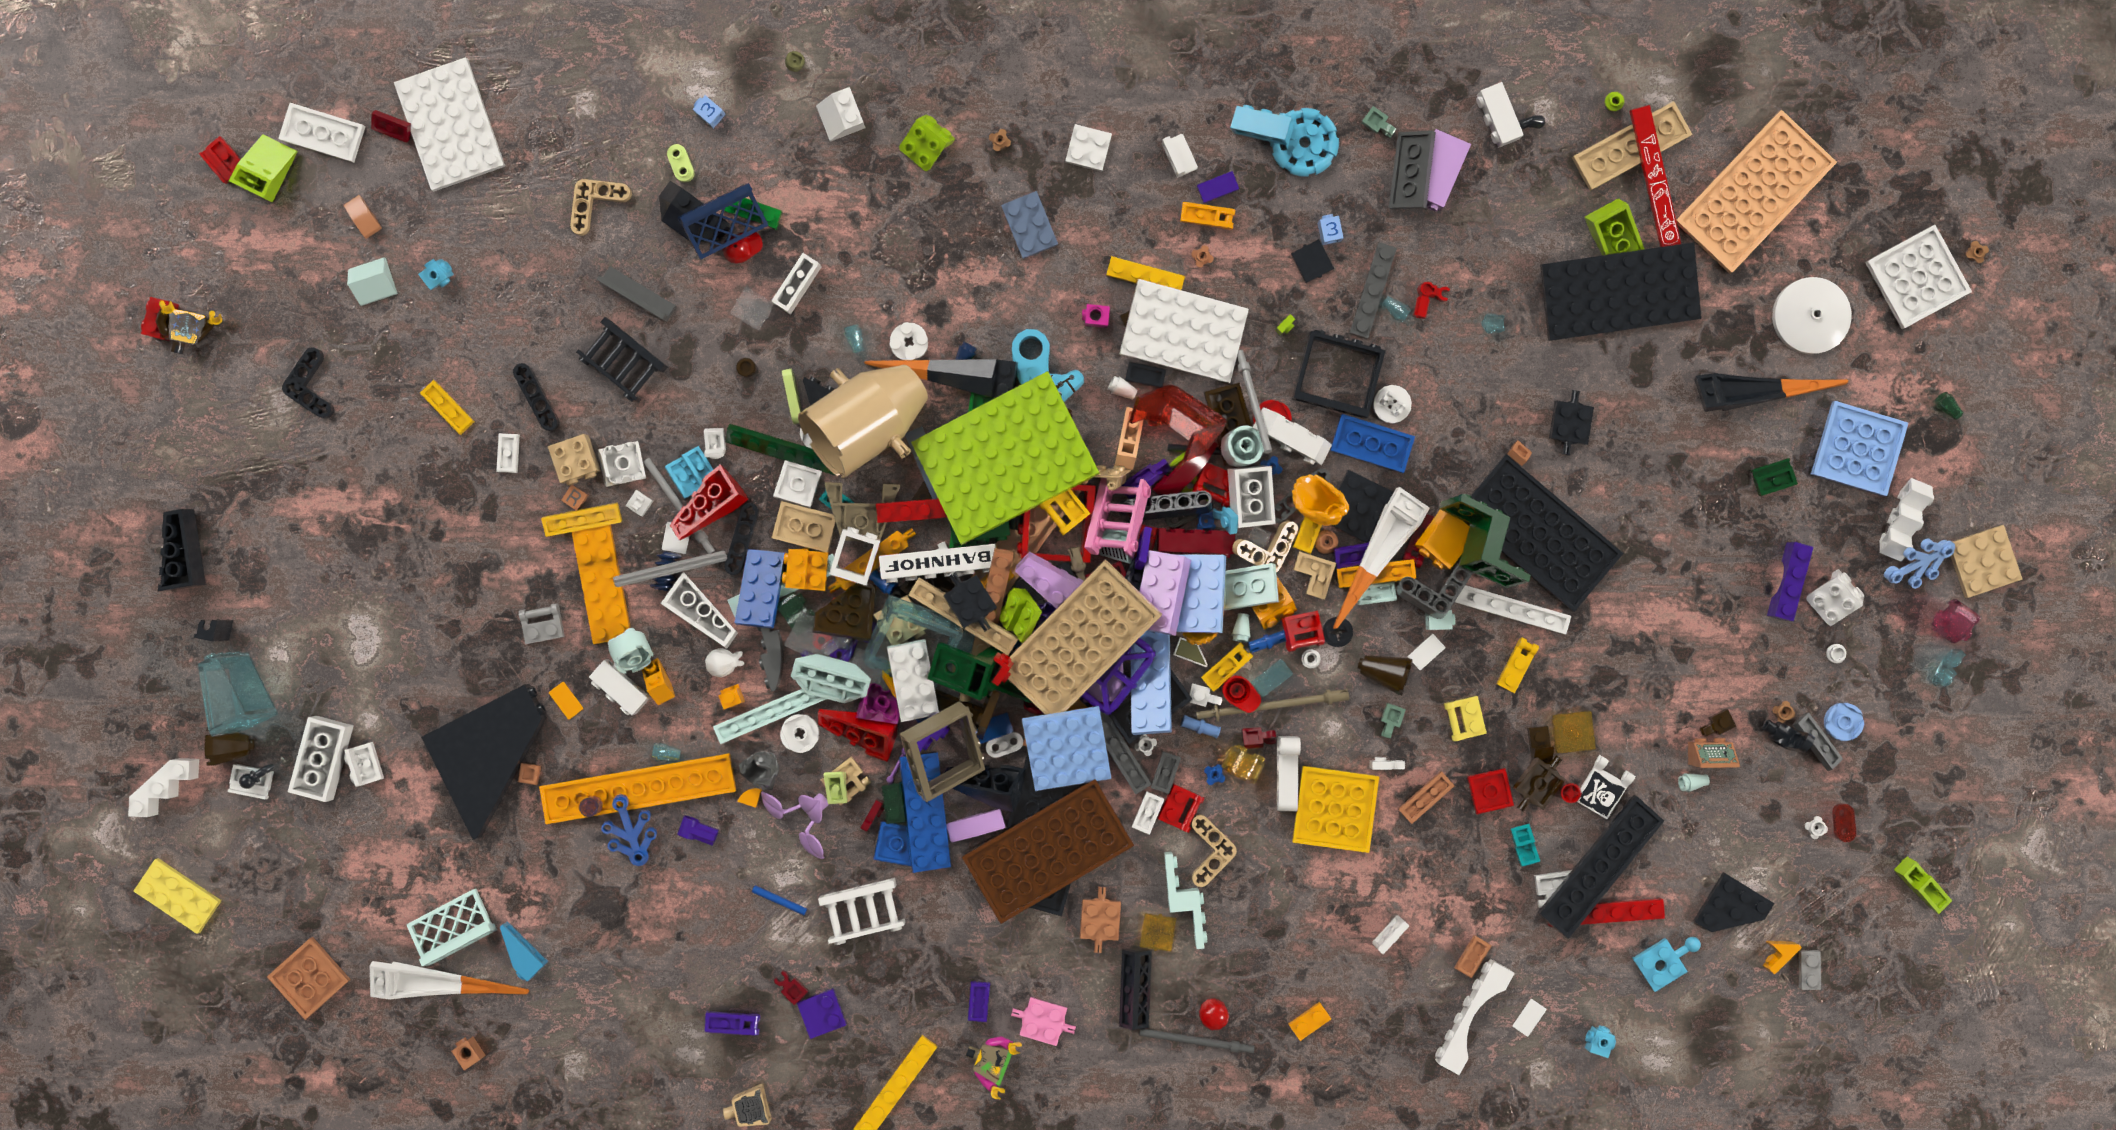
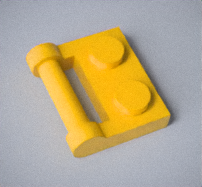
M1071 489L1039 505L1059 527V532L1062 535H1065L1090 514ZM1053 501L1057 503L1069 518L1070 522L1068 524H1065L1050 505Z

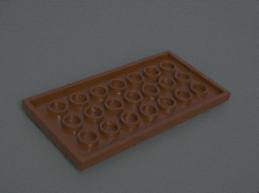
M1094 779L963 855L962 859L998 921L1002 924L1132 848L1134 844L1098 782Z

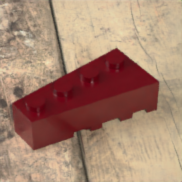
M1159 528L1157 532V552L1192 555V553H1198L1199 555L1219 554L1225 555L1226 558L1234 555L1232 547L1235 542V534H1229L1227 531Z

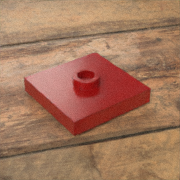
M1506 768L1467 776L1475 814L1514 806Z

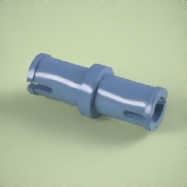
M1186 715L1183 716L1180 725L1181 727L1196 731L1197 734L1203 733L1216 739L1221 730V727L1206 723L1203 719L1197 720Z

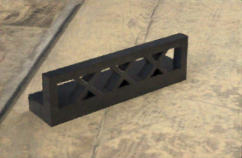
M1122 949L1119 1027L1130 1030L1149 1028L1152 950L1135 951ZM1145 955V962L1141 965V956ZM1143 975L1144 982L1140 985V977ZM1143 994V1001L1139 1004V997ZM1142 1013V1023L1138 1024V1017Z

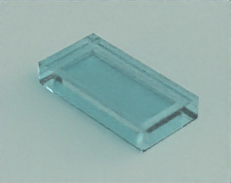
M1280 659L1252 680L1251 683L1261 696L1264 697L1292 676L1293 673L1286 663Z

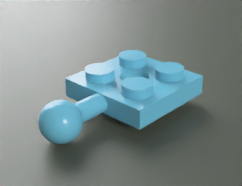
M1689 937L1686 939L1684 946L1674 951L1668 940L1664 938L1632 959L1653 991L1656 992L1688 972L1679 958L1689 951L1697 952L1701 947V943L1698 938ZM1659 960L1665 962V966L1661 970L1655 968V964Z

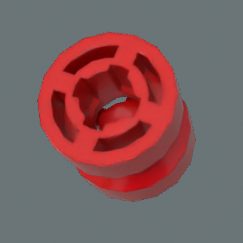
M1568 783L1561 790V797L1568 803H1575L1582 794L1580 787L1574 783Z

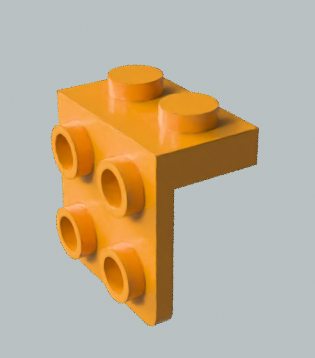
M1278 577L1279 602L1251 606L1264 630L1274 627L1281 621V618L1292 616L1297 611L1293 599Z

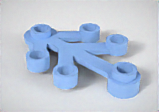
M1927 538L1921 542V548L1926 552L1935 550L1934 552L1927 554L1909 547L1904 551V557L1910 561L1918 560L1900 569L1896 566H1891L1884 572V577L1890 583H1899L1903 575L1917 569L1908 580V584L1916 589L1922 584L1920 578L1924 572L1925 576L1930 580H1934L1939 576L1937 569L1944 558L1950 557L1954 553L1955 544L1947 540L1936 543ZM1934 560V562L1932 563L1931 567H1929V568L1927 569V567L1929 566V564L1931 563V561Z

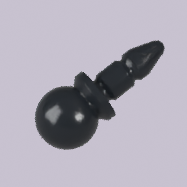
M274 764L266 765L256 772L252 770L250 774H243L239 779L240 786L244 789L252 788L255 782H260L259 778L274 768Z

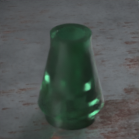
M1948 392L1941 393L1934 401L1938 409L1951 416L1954 420L1959 419L1964 414L1954 396Z

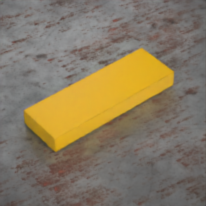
M435 380L420 392L458 434L462 435L475 422Z

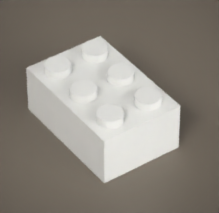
M1262 465L1227 469L1230 508L1238 515V528L1276 524L1272 466Z

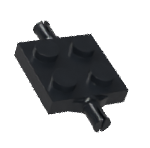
M1572 390L1571 401L1563 402L1557 400L1554 402L1549 439L1564 443L1562 455L1570 456L1572 444L1588 445L1594 407L1579 403L1580 391Z
M956 572L953 575L951 574L949 578L955 586L951 591L944 594L943 597L963 629L976 623L980 624L984 632L987 629H991L985 618L989 613L996 610L997 606L977 575L961 582Z

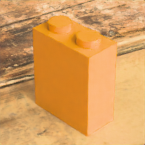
M1439 510L1415 546L1419 549V553L1422 556L1429 557L1433 561L1432 564L1436 568L1451 570L1463 553L1470 527L1463 520Z

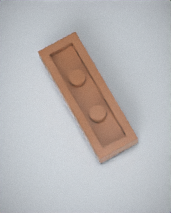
M1440 771L1400 806L1398 810L1413 824L1454 787V784Z

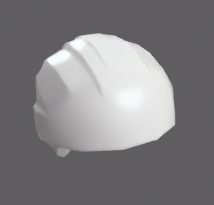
M723 648L711 651L705 659L707 671L715 677L729 675L734 671L735 667L744 665L743 661L738 660L743 652L738 651L732 654Z

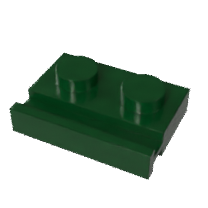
M1790 458L1750 470L1753 474V480L1759 496L1798 484L1793 467L1789 462Z

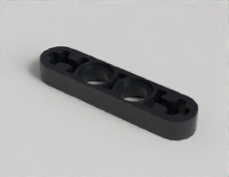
M524 363L517 364L513 369V375L543 429L555 431L559 427V419L532 368ZM520 368L527 369L525 375L528 379L532 377V380L526 381L524 376L519 375L518 373L521 372ZM529 384L536 385L537 390L534 394L527 392ZM540 400H543L546 404L543 411L536 409V403ZM550 411V413H548L547 416L549 419H554V422H552L553 426L550 427L546 425V423L548 422L547 418L545 416L541 417L540 415L546 414Z
M753 503L744 504L739 514L725 562V570L730 575L740 574L745 564L747 551L750 547L759 516V508ZM750 506L755 511V514H751L749 520H753L752 524L742 521L743 518L747 519L748 513L745 510L746 508L749 509ZM744 524L750 527V532L747 535L740 533V527ZM737 543H742L745 547L741 554L736 553L734 550V546ZM732 554L737 557H742V560L737 559L736 565L739 566V568L735 569L734 572H732V568L729 567V564H733L735 561V558H731Z

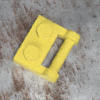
M1478 696L1444 703L1453 735H1451L1452 741L1487 734ZM1456 707L1460 709L1465 732L1460 733L1455 712Z

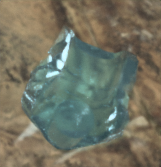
M1486 314L1482 321V327L1486 333L1491 335L1496 332H1504L1505 315Z

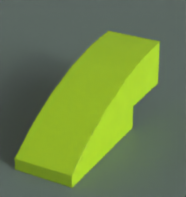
M1906 857L1894 869L1897 875L1937 914H1940L1952 902L1933 877L1928 875L1913 859Z

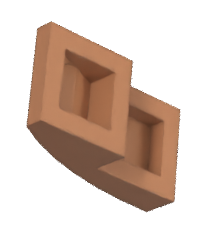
M360 195L343 205L366 239L382 229L377 218Z

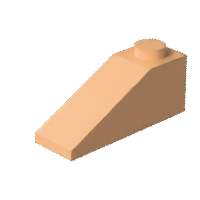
M1126 407L1114 466H1125V469L1133 470L1145 415L1144 410Z

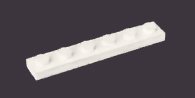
M1466 585L1455 600V603L1561 634L1567 633L1571 619L1570 615Z

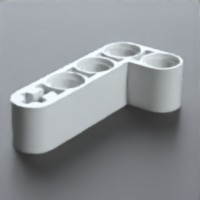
M1298 736L1277 737V811L1298 810V755H1300L1301 750L1300 738Z

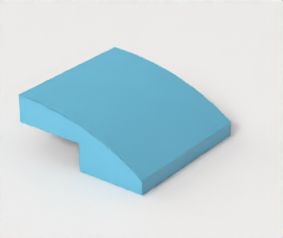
M699 446L665 466L667 473L684 500L691 497L692 493L699 489L703 483V478L713 470Z

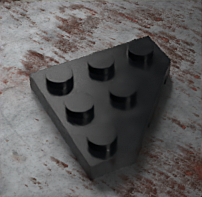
M1723 872L1693 921L1710 932L1720 931L1765 920L1775 903Z

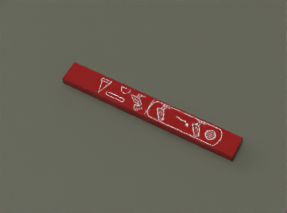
M1648 105L1632 109L1629 112L1660 247L1681 244L1651 107Z

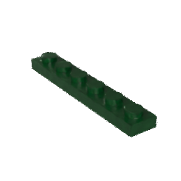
M729 424L727 427L726 443L835 475L824 465L812 448L733 424Z

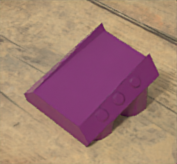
M872 683L869 685L866 697H860L855 718L897 724L900 715L897 699L890 690L883 691L880 685Z

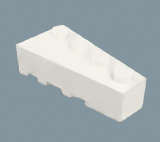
M684 572L661 602L664 607L726 649L738 634Z

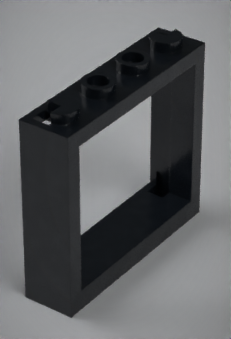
M1323 330L1311 331L1307 338L1291 400L1363 419L1368 418L1386 350H1382L1376 344H1370V346L1363 345V341L1352 339L1351 341L1344 340V336L1333 334V336L1325 335L1326 332ZM1313 341L1375 357L1362 408L1301 392Z

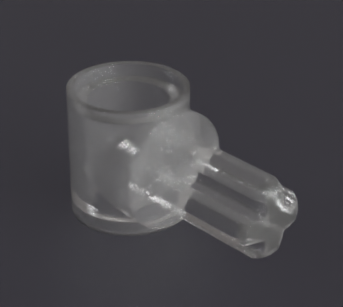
M1253 526L1247 540L1263 549L1267 546L1272 532L1260 526ZM1259 551L1255 552V554H1254V556H1253V559H1254V560H1255V558H1256V556H1257V554H1258Z
M832 636L830 641L821 646V651L824 655L828 656L837 649L848 650L856 644L857 640Z

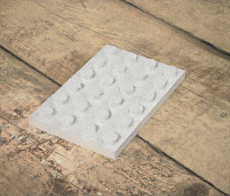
M466 57L394 82L407 122L411 123V134L433 192L505 167L470 63Z
M1138 279L1119 354L1230 383L1249 309Z

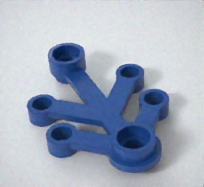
M619 794L615 796L612 806L615 810L619 811L625 830L615 826L611 821H605L601 830L605 834L612 833L629 841L631 848L621 844L618 839L613 838L608 843V849L612 852L619 851L628 855L633 865L642 866L648 861L649 854L647 848L651 841L656 838L657 830L653 827L647 828L645 838L639 846L637 838L645 823L650 820L651 813L649 810H642L638 816L639 820L633 828L627 811L629 799L626 795ZM618 801H621L623 803L622 807H619L617 805ZM641 814H647L648 818H642ZM605 825H610V826H611V829H610V830H606V829L604 828V826H605ZM647 832H654V836H649ZM611 843H616L617 847H612ZM635 855H641L642 859H636Z

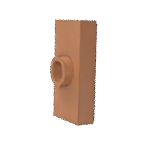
M1473 935L1454 968L1473 978L1492 945Z

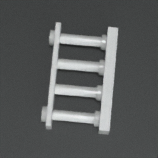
M895 878L821 895L818 898L820 906L825 905L828 908L834 936L828 939L829 944L840 945L846 943V939L888 929L891 932L902 929V926L905 925V919L898 920L891 893L893 888L896 887ZM881 891L885 897L890 922L879 925L873 896L874 893ZM863 896V899L866 900L872 927L860 929L854 904L855 897ZM844 900V903L847 904L853 931L842 934L835 905H837L836 902Z

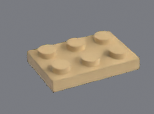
M781 501L772 538L828 553L836 525L834 515Z

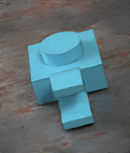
M1222 507V511L1213 508V517L1221 520L1222 527L1229 534L1237 533L1238 515L1231 508Z

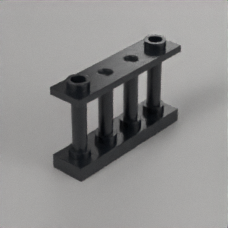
M604 317L600 322L605 326L602 334L586 353L579 349L576 353L580 355L579 360L585 365L591 364L625 392L623 396L628 400L640 402L642 399L636 395L637 392L654 372L659 370L664 373L668 366L614 322ZM615 334L620 338L618 340L619 343L601 365L597 364L591 358L608 337ZM630 346L634 349V355L617 376L613 377L606 370L622 350ZM645 358L649 362L647 365L649 367L629 390L621 382L637 362Z

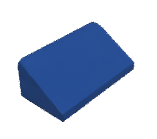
M1006 712L991 718L983 740L979 739L981 744L1014 732L1008 713Z

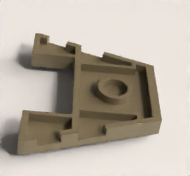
M824 482L840 537L843 529L852 527L858 529L860 534L872 533L878 536L877 539L881 540L887 522L877 523L876 503H842V482ZM882 484L881 503L895 502L900 484ZM849 536L845 538V541H862Z

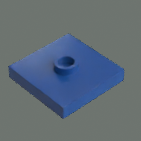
M881 821L873 859L911 866L907 826Z

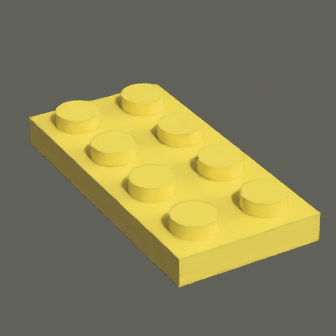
M159 858L153 861L134 889L135 893L196 934L202 931L222 901Z

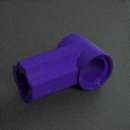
M684 816L677 835L690 840L696 839L713 846L719 829L700 823L696 818Z

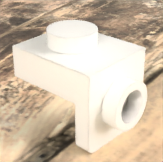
M724 428L705 429L706 450L704 456L711 459L723 457L726 451Z

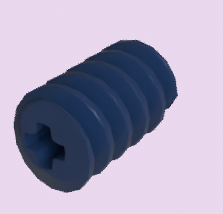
M662 551L663 554H657L661 561L655 562V564L661 566L677 562L675 559L682 558V556ZM672 574L654 578L652 580L656 584H650V587L669 592V589L674 586L670 581H676L677 578L672 576Z

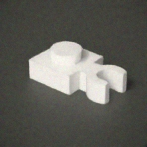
M1375 757V760H1369L1372 770L1405 769V761L1403 760L1389 761L1386 760V757Z

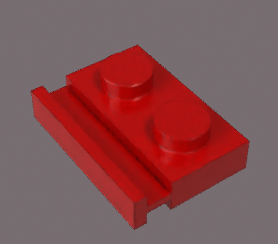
M221 136L210 143L203 152L199 153L225 184L228 183L236 165L241 160Z

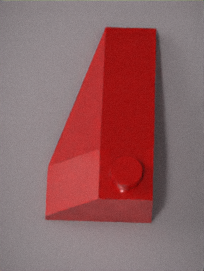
M721 464L703 478V483L699 489L692 493V498L688 504L681 508L670 523V527L678 540L681 541L733 512L749 500L738 482Z

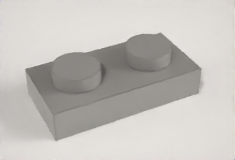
M1799 950V989L1821 990V951Z

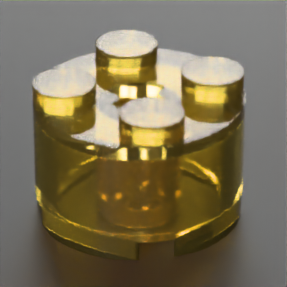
M1238 744L1234 747L1231 746L1221 768L1226 769L1228 767L1227 772L1244 781L1246 779L1251 780L1250 783L1255 785L1265 766V758L1256 753L1248 754V749Z

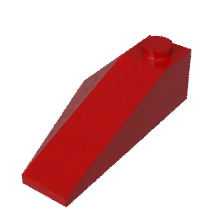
M819 709L818 725L836 736L842 735L850 740L849 743L855 746L857 744L866 749V754L888 762L896 740L898 723L893 724L855 718L857 712Z

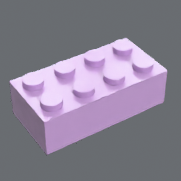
M1148 550L1147 562L1139 592L1162 613V616L1147 631L1176 636L1191 564L1189 558Z

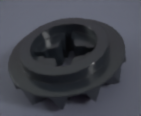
M1337 617L1328 619L1323 625L1325 642L1333 647L1347 645L1353 637L1351 623L1347 619L1343 620L1338 628L1343 631L1345 630V632L1339 634L1337 638L1335 634H1330V632L1335 630L1333 626Z

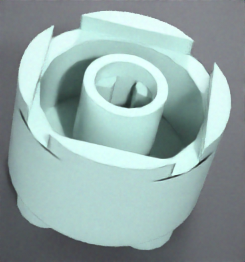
M1240 426L1229 431L1222 438L1221 452L1229 465L1245 467L1257 462L1261 458L1264 449L1259 431L1251 426Z
M629 628L616 638L608 641L610 655L619 672L626 673L629 670H632L633 673L638 672L650 664L653 652L644 633L636 631L634 628Z

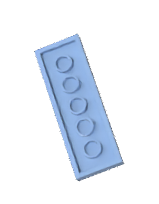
M1146 631L1140 638L1152 647L1156 652V656L1137 682V687L1131 690V725L1133 735L1172 732L1170 635ZM1135 643L1131 646V653L1145 652ZM1146 658L1131 660V677Z

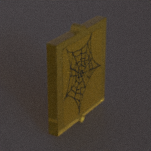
M1145 913L1140 947L1151 948L1154 951L1164 950L1171 952L1176 918L1162 916L1161 913L1159 915Z

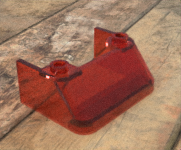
M1167 385L1137 396L1129 420L1131 424L1145 420L1154 427L1166 424L1188 439L1189 443L1183 458L1184 461L1204 455L1224 430L1227 422L1223 416L1174 385Z

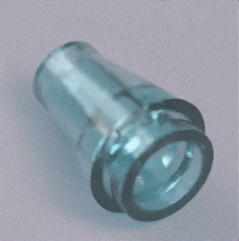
M1390 296L1382 303L1397 321L1403 322L1412 311L1408 308L1409 305Z
M859 324L845 327V333L843 334L853 353L863 351L862 328H859Z
M661 742L659 744L654 743L651 758L656 759V761H679L681 749H676Z

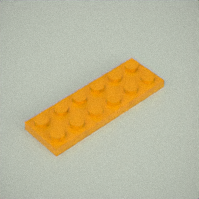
M611 524L572 532L593 644L608 642L610 639L616 638L624 633L625 630L631 628L623 586L615 587L613 577L619 576L620 570Z

